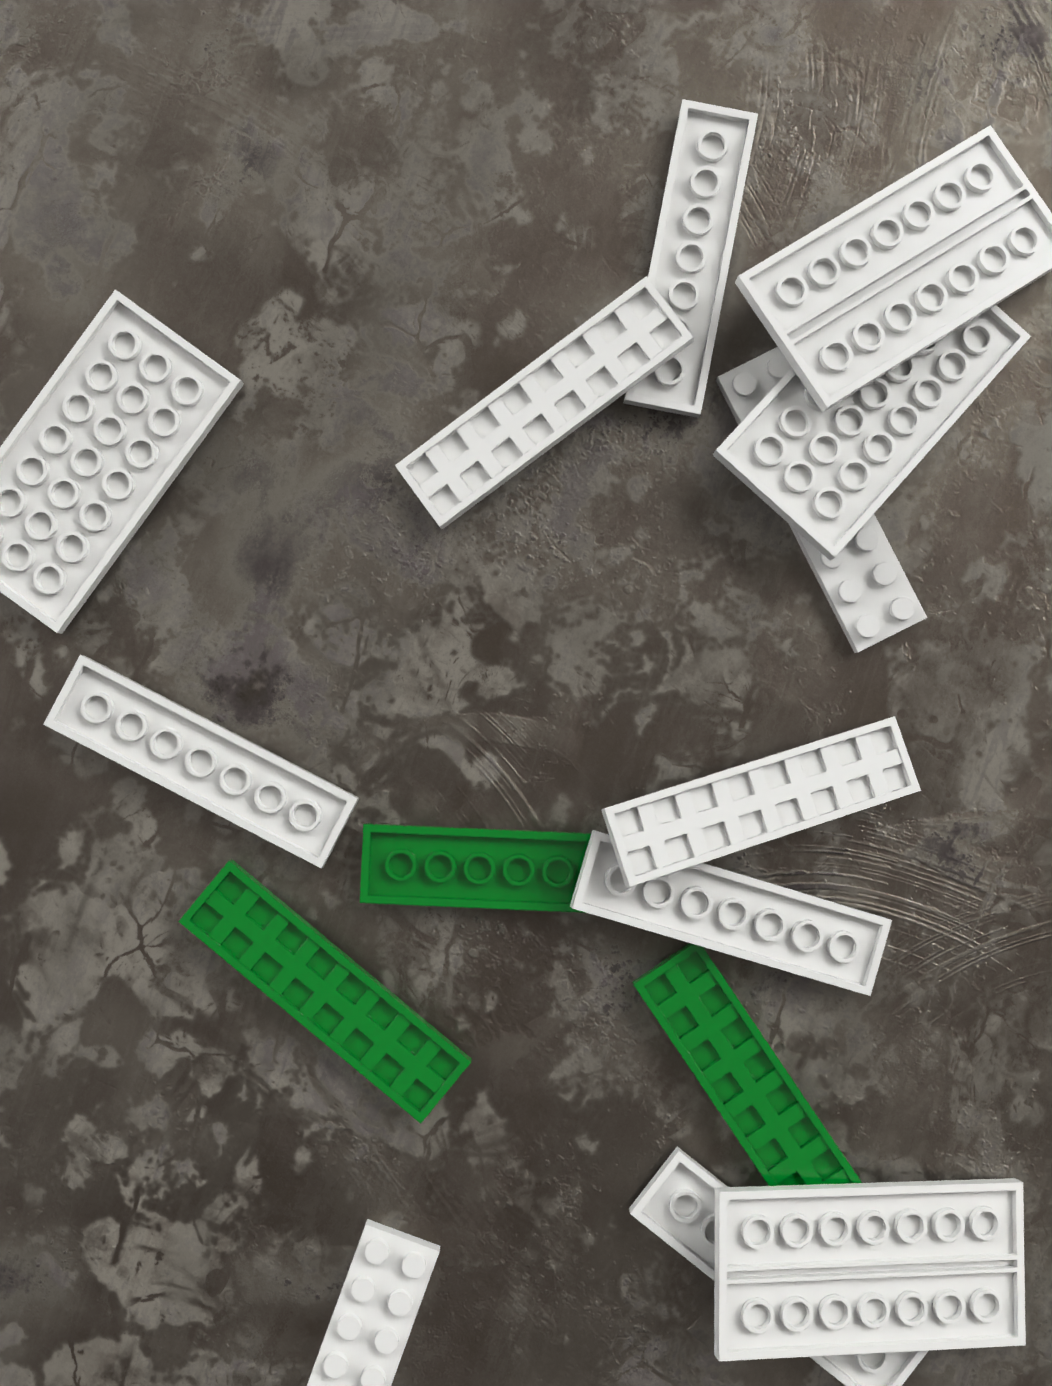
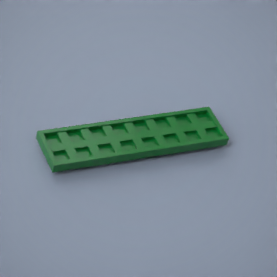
M232 859L225 864L178 921L420 1124L472 1061V1058Z
M691 943L687 944L632 982L769 1186L862 1183L702 946Z

